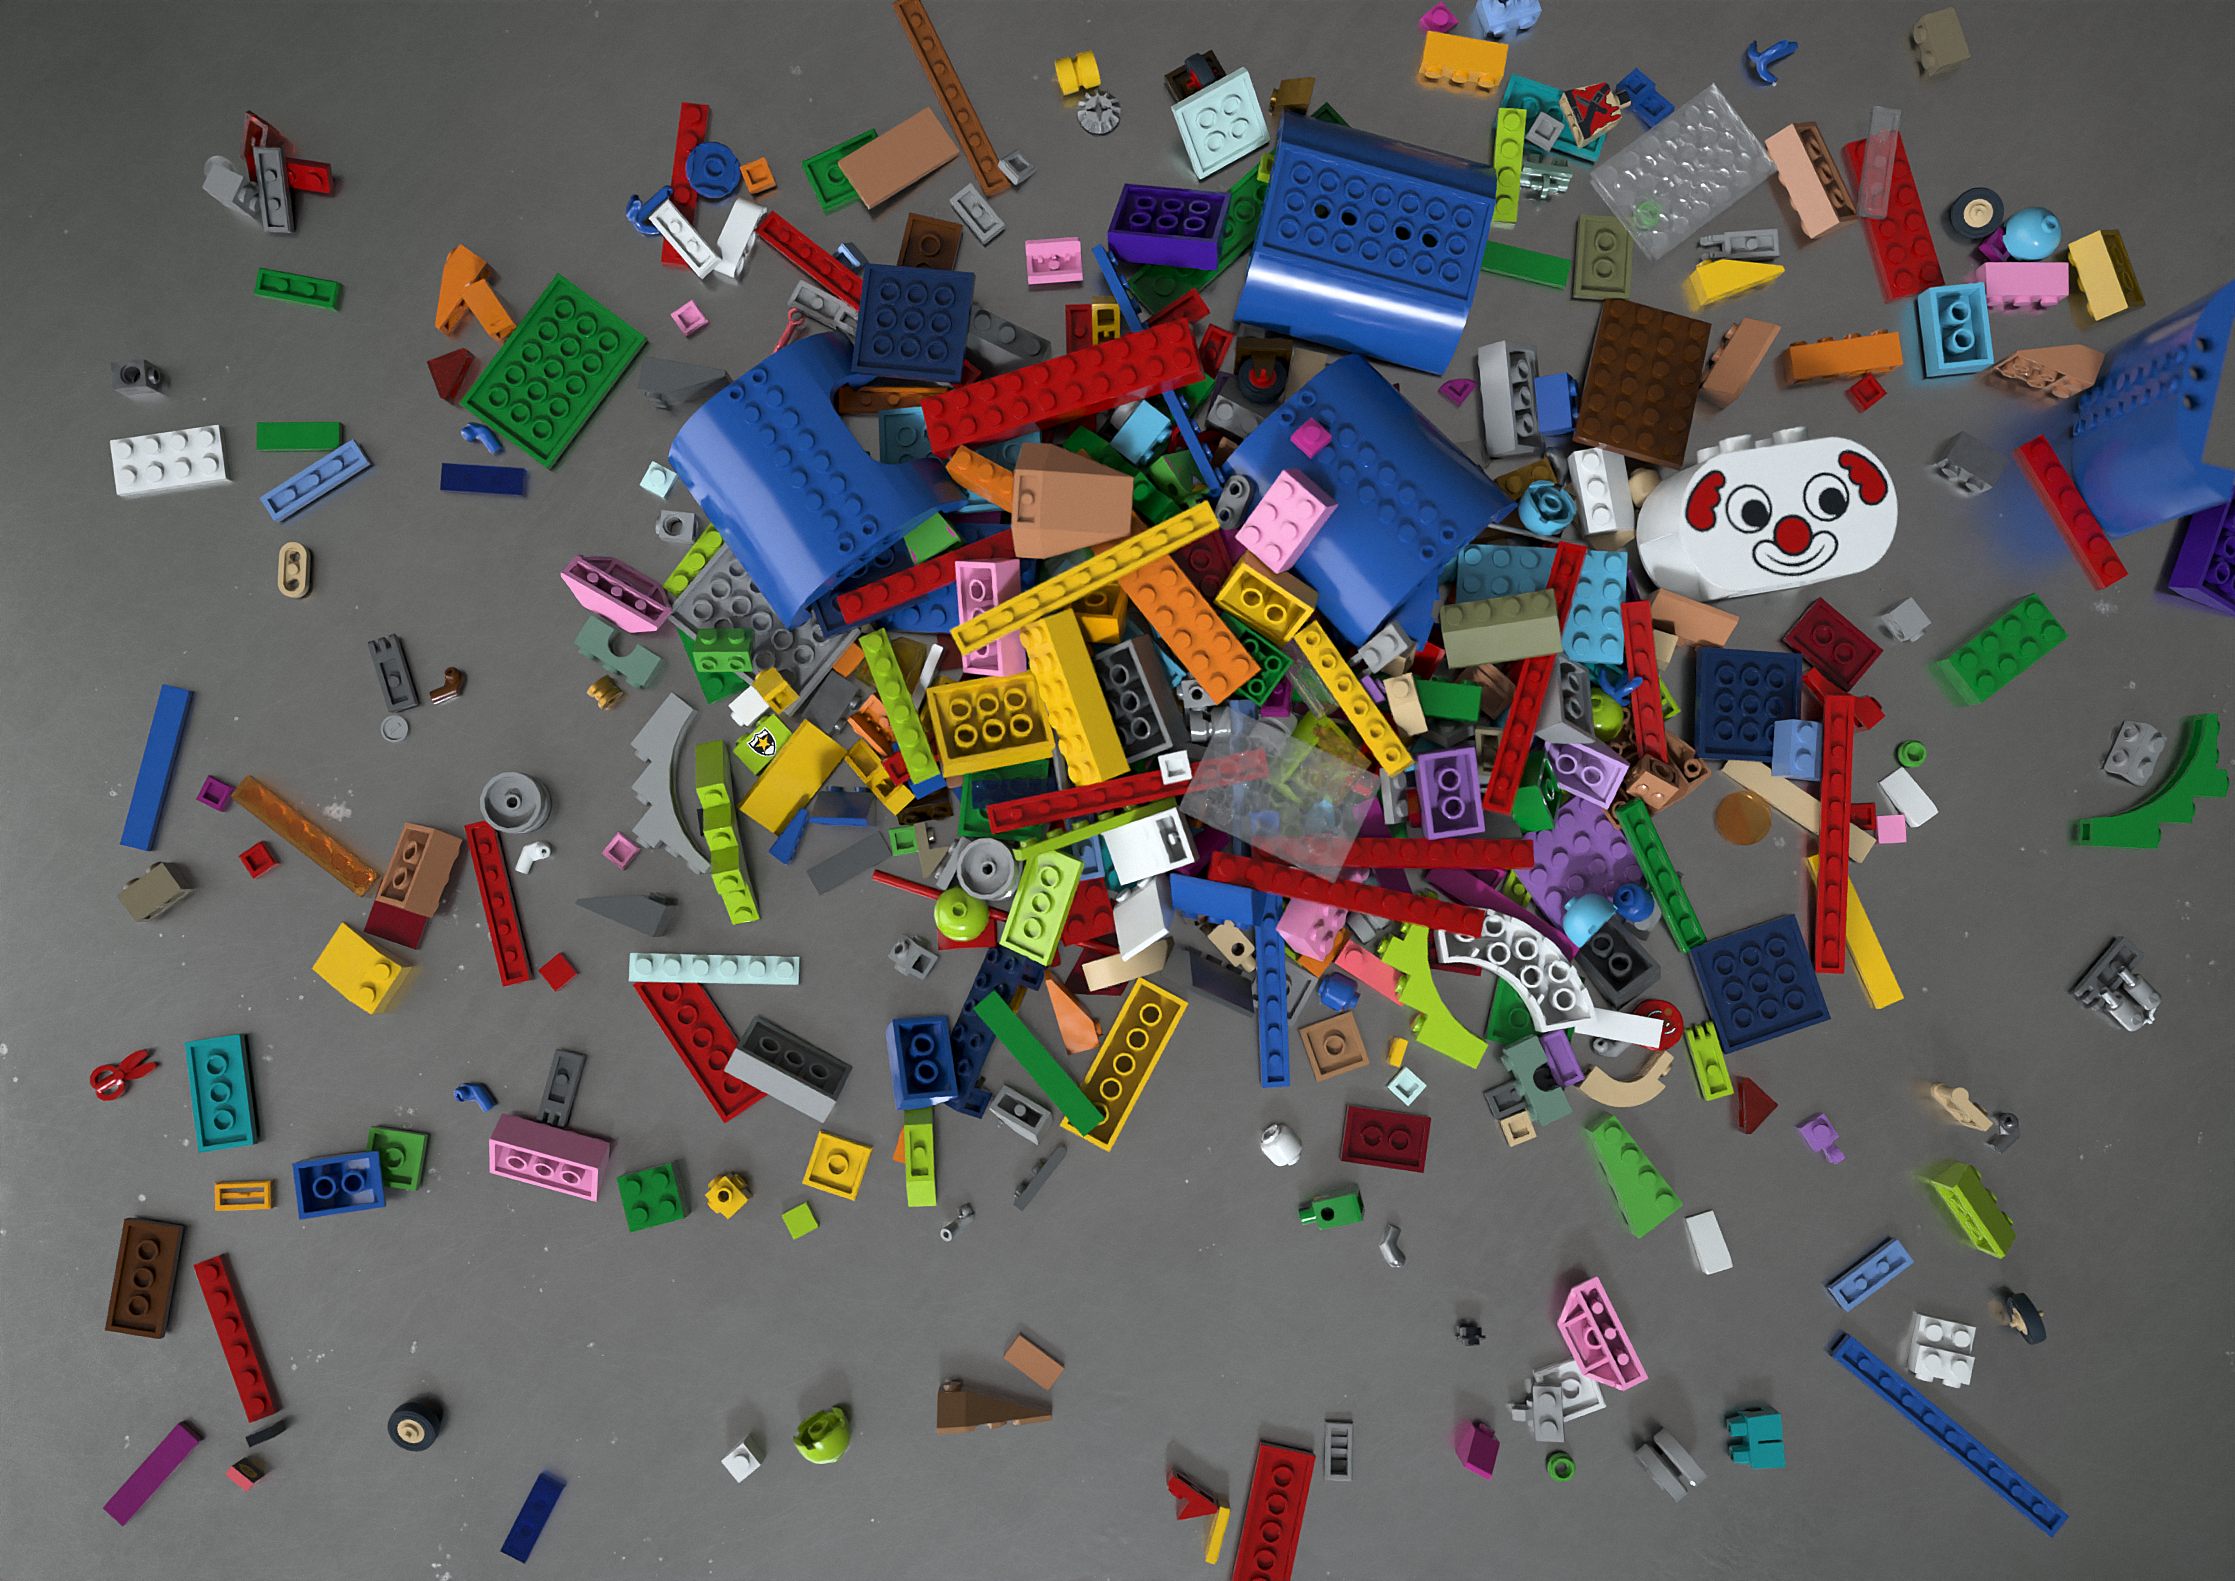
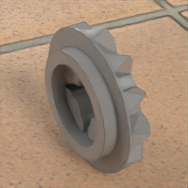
M1096 89L1090 93L1086 92L1082 100L1079 101L1077 114L1081 125L1088 131L1106 133L1112 130L1119 122L1121 108L1117 97H1114L1109 91L1105 92ZM1097 102H1100L1102 109H1107V111H1103L1101 121H1099L1096 112L1091 111L1096 109Z

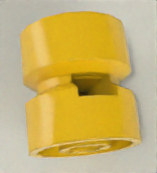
M1092 50L1077 53L1075 59L1067 56L1054 60L1063 95L1078 92L1082 85L1086 89L1101 85L1098 67Z

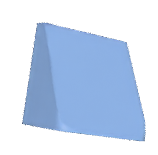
M852 242L842 243L832 255V257L854 274L863 269L865 263H869Z

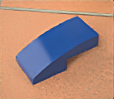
M1635 68L1616 85V89L1618 92L1623 90L1628 92L1631 101L1630 107L1654 130L1674 113L1675 106L1655 90L1656 84Z

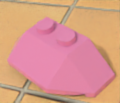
M576 555L561 572V577L582 606L629 633L657 631L672 613L671 605L668 602L662 584L615 557H585L584 555Z
M1596 1275L1572 1287L1557 1325L1581 1374L1622 1391L1649 1379L1598 1276Z

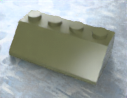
M1554 589L1439 606L1442 635L1450 670L1563 653L1558 606Z

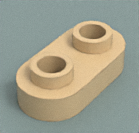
M289 542L281 548L279 553L278 588L281 593L291 598L302 597L309 589L311 555L308 548L300 543ZM300 553L299 561L295 562L294 555ZM295 580H298L299 586L296 589H293V582Z

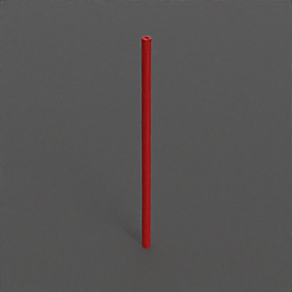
M875 869L872 880L934 900H938L939 896L945 892ZM989 906L990 918L1007 922L1010 912ZM1094 939L1073 944L1107 956L1120 953L1119 947Z

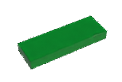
M259 267L254 294L258 297L337 311L342 284L336 281Z
M257 422V450L334 451L342 446V423Z

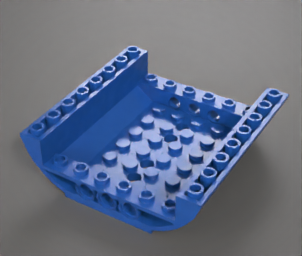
M1283 109L1276 135L1279 137L1275 157L1245 283L1238 295L1233 321L1443 375L1454 355L1469 310L1472 307L1496 204L1497 173L1495 167ZM1317 205H1323L1328 209L1329 216L1322 219L1315 214L1314 209ZM1345 212L1352 213L1355 216L1356 223L1352 226L1344 224L1341 218L1342 214ZM1396 228H1406L1409 232V239L1400 240L1396 236ZM1424 234L1434 236L1436 240L1435 247L1424 245L1422 241Z

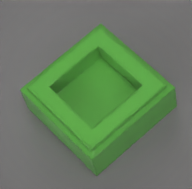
M914 825L889 829L893 856L918 852Z

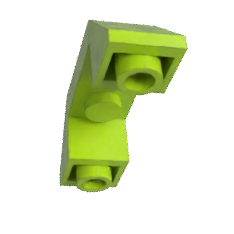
M933 1105L926 1108L904 1110L908 1207L936 1206Z

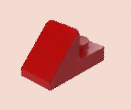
M1172 1468L1166 1477L1167 1486H1169L1168 1491L1180 1500L1183 1497L1185 1498L1176 1512L1177 1520L1217 1513L1219 1510L1218 1501Z

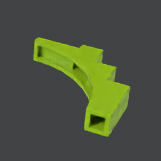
M721 739L697 744L696 791L703 807V832L711 851L712 879L718 894L722 895L733 925L760 920V911L749 879L739 836L732 792L730 758L724 741Z
M1425 888L1423 893L1418 892L1417 894L1418 896L1436 900L1439 897L1436 892ZM1402 923L1400 927L1401 937L1390 932L1388 938L1384 936L1380 941L1377 952L1380 953L1378 957L1382 962L1406 973L1405 977L1401 976L1394 989L1397 992L1395 996L1398 1001L1423 1012L1422 1016H1417L1412 1026L1415 1040L1476 1069L1488 1047V1043L1484 1038L1467 1029L1459 1022L1441 1001L1432 981L1428 963L1427 937L1429 928Z

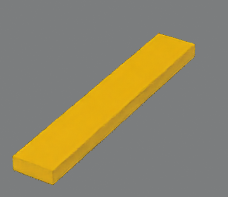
M1818 853L1807 857L1816 878L1818 877ZM1848 875L1846 944L1875 1008L1881 1009L1903 999L1904 996Z

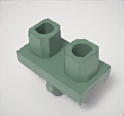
M1530 153L1521 169L1520 185L1540 190L1539 198L1546 199L1548 191H1567L1570 178L1573 175V168L1568 167L1566 158L1557 157L1549 165L1542 164V157L1540 155Z

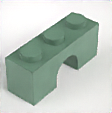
M590 615L573 642L580 646L578 652L591 660L596 656L604 661L601 666L615 675L620 671L627 676L624 681L639 689L642 685L649 689L666 663V660L640 644H637L633 652L628 656L618 657L614 650V643L620 632L599 618Z
M1529 1034L1501 1048L1504 1053L1501 1056L1502 1062L1508 1072L1512 1070L1516 1078L1513 1081V1085L1518 1095L1525 1097L1528 1103L1525 1110L1532 1122L1536 1121L1537 1124L1543 1127L1573 1112L1561 1086L1554 1084L1550 1087L1539 1089L1534 1083V1071L1538 1066L1548 1062V1058L1536 1035Z

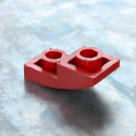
M989 919L987 926L977 938L966 942L954 941L944 936L937 928L938 950L997 947L996 919Z

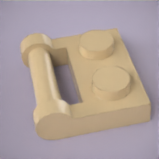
M1939 1082L1931 1087L1933 1097L1963 1126L1986 1132L1993 1124L1986 1117L1988 1112L1976 1102L1972 1104L1968 1100L1969 1094L1966 1089L1961 1087L1949 1088L1948 1085Z

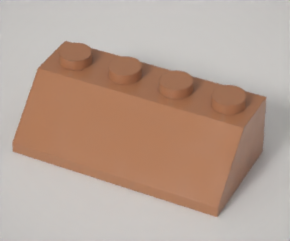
M1815 121L1792 123L1765 140L1768 147L1767 155L1776 164L1779 171L1778 178L1782 185L1787 187L1791 196V206L1794 210L1798 211L1802 219V229L1811 239L1823 237L1861 219Z

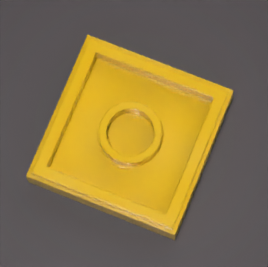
M820 1130L802 1184L855 1201L873 1147Z

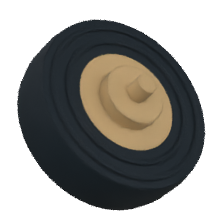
M1982 187L1972 188L1963 192L1956 199L1951 210L1953 226L1960 234L1969 238H1982L1990 235L1999 227L2004 216V205L1999 195L1990 189Z
M2018 1293L2009 1297L2007 1302L2013 1321L2009 1322L2010 1326H2016L2022 1337L2030 1345L2046 1340V1331L2041 1320V1316H2044L2043 1311H2037L2034 1304L2024 1293Z
M409 1402L395 1409L389 1418L387 1429L391 1439L398 1446L408 1451L419 1452L428 1449L435 1442L440 1432V1422L437 1415L427 1406Z

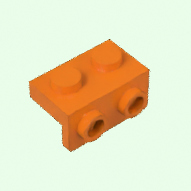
M876 691L856 713L850 715L847 721L858 735L863 736L871 744V748L875 753L883 758H887L894 754L891 744L897 742L880 694Z

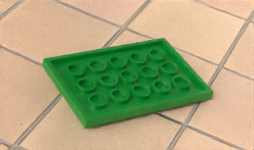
M557 273L459 404L550 470L648 339L561 274Z

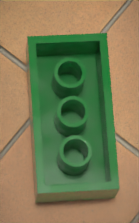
M2032 593L2020 597L1937 660L1936 664L1969 706L1984 702L2069 636L2038 595Z

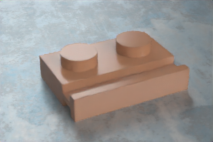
M1492 664L1466 667L1452 682L1460 684V680L1476 681L1477 686L1483 688L1481 709L1493 720L1513 701L1517 687Z

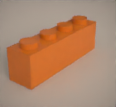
M1887 329L1874 331L1871 333V336L1861 337V333L1849 334L1844 336L1843 340L1834 341V337H1826L1817 340V343L1807 344V341H1798L1791 343L1790 347L1781 353L1786 386L1865 375L1870 372L1873 374L1894 371L1903 365L1899 333H1888Z
M961 445L946 465V469L954 482L1012 513L1015 474Z

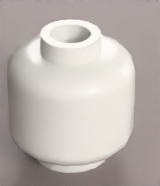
M1275 1124L1263 1133L1261 1149L1275 1165H1293L1299 1160L1302 1141L1289 1126Z

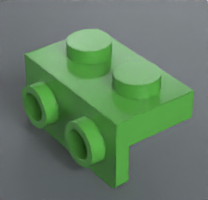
M753 628L698 629L693 648L697 670L699 672H751L753 670L751 653L755 638Z

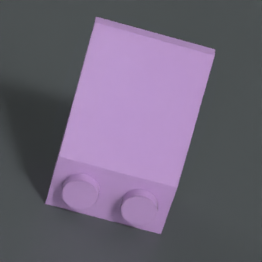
M1596 736L1595 742L1591 744L1549 743L1546 741L1542 751L1546 750L1560 788L1608 810L1630 763Z

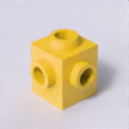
M730 1172L724 1177L721 1174L716 1176L707 1185L711 1190L705 1194L709 1199L707 1201L709 1207L716 1213L721 1212L727 1219L732 1217L752 1197L745 1188L747 1187L746 1182L739 1175L735 1174L733 1176Z

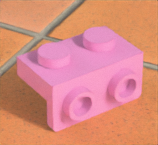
M1079 237L1025 241L1028 284L1083 280Z

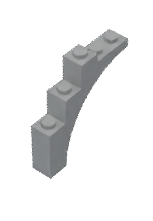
M671 692L630 744L636 749L634 754L646 763L649 760L652 761L631 787L637 792L635 797L646 806L650 803L652 804L632 832L637 835L635 840L643 847L659 849L665 843L664 849L676 858L681 855L688 861L685 865L698 875L700 872L709 874L711 872V860L700 851L689 835L679 813L675 794V768L679 748L686 730L699 711L680 696Z

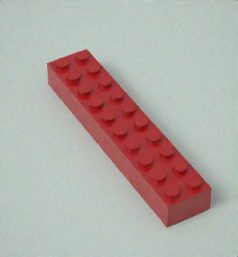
M1187 317L935 395L920 400L932 453L941 460L952 458L961 445L975 451L1206 380L1193 327Z

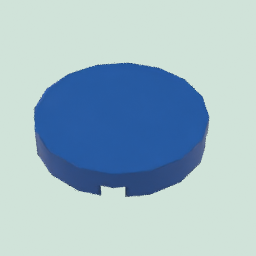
M704 142L695 147L688 155L685 164L686 177L691 187L699 194L708 198H721L730 194L738 185L741 176L738 158L735 157L728 146L719 142Z

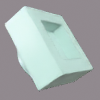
M652 461L640 486L666 499L678 478V474Z
M1404 1066L1386 1087L1409 1106L1427 1085Z

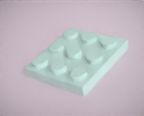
M1244 67L1171 106L1195 174L1199 179L1208 176L1271 141L1248 70Z

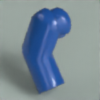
M470 422L461 430L462 436L467 441H471L474 438L482 440L490 453L502 447V444L492 430L486 425Z
M463 1083L454 1090V1097L457 1101H477L484 1113L496 1106L494 1100L481 1084Z

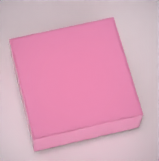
M693 299L670 314L687 339L710 324Z
M1905 815L1876 816V844L1907 842Z
M618 832L603 850L602 854L620 869L626 870L642 848L623 833Z

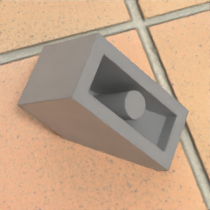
M1006 1085L1002 1087L989 1107L995 1115L1015 1132L1037 1145L1040 1144L1053 1124L1050 1111Z

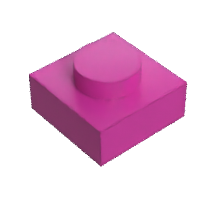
M1442 1L1422 16L1419 21L1427 32L1434 31L1445 34L1454 29L1459 22Z
M1312 417L1291 435V441L1310 459L1323 449L1332 438Z

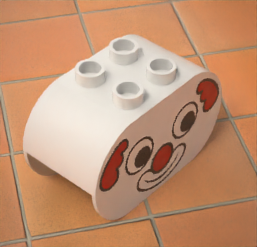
M1807 427L1778 431L1772 434L1773 438L1755 441L1754 435L1719 441V446L1696 451L1698 464L1665 478L1647 496L1640 510L1637 522L1636 538L1639 555L1647 574L1658 588H1663L1700 603L1801 587L1861 572L1873 566L1881 559L1893 539L1897 524V498L1892 480L1879 459L1862 445L1839 437L1809 440Z

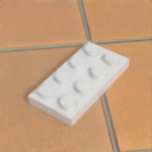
M220 425L110 440L117 495L127 496L230 480L224 430Z

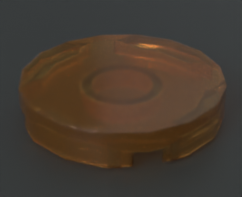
M1738 791L1727 795L1719 803L1716 810L1715 823L1718 832L1726 841L1734 845L1748 846L1760 842L1768 834L1772 826L1771 810L1769 804L1762 796L1750 791Z

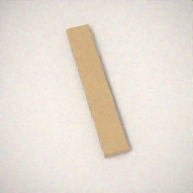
M1726 760L1720 771L1819 836L1820 802L1785 778L1771 776L1772 769L1761 762ZM1850 822L1849 857L1858 863H1862L1877 840Z

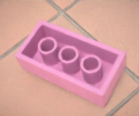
M1327 832L1323 835V837H1339ZM1307 867L1305 871L1363 883L1369 876L1370 868ZM1291 898L1276 930L1295 952L1323 962L1326 954L1333 948L1334 938L1338 930L1345 924L1348 910Z

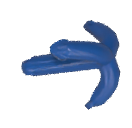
M1754 40L1749 45L1748 56L1756 63L1757 72L1761 78L1767 82H1777L1778 78L1768 71L1767 63L1794 52L1798 48V43L1780 40L1775 45L1759 53L1757 51V41Z
M665 185L644 204L639 200L637 194L632 195L626 207L628 221L633 223L635 228L644 234L660 233L656 226L647 225L642 220L672 195V187Z
M1601 667L1598 675L1603 691L1611 695L1621 706L1632 703L1631 697L1624 696L1640 686L1643 681L1641 676H1637L1629 682L1628 668L1615 686L1609 683L1605 667Z

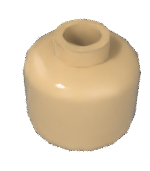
M1644 467L1633 471L1630 474L1631 478L1628 480L1632 502L1638 508H1642L1647 496L1663 481L1657 470L1645 469Z

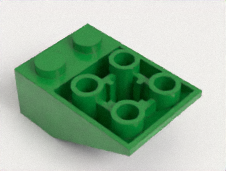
M1224 611L1221 619L1262 668V670L1237 690L1261 707L1294 660L1257 631L1227 611Z

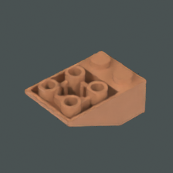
M2081 344L2018 350L1995 363L1993 368L2000 370L2004 376L2021 378L2026 380L2027 384L2032 387H2044L2052 390L2055 396L2068 398L2094 385L2105 354Z

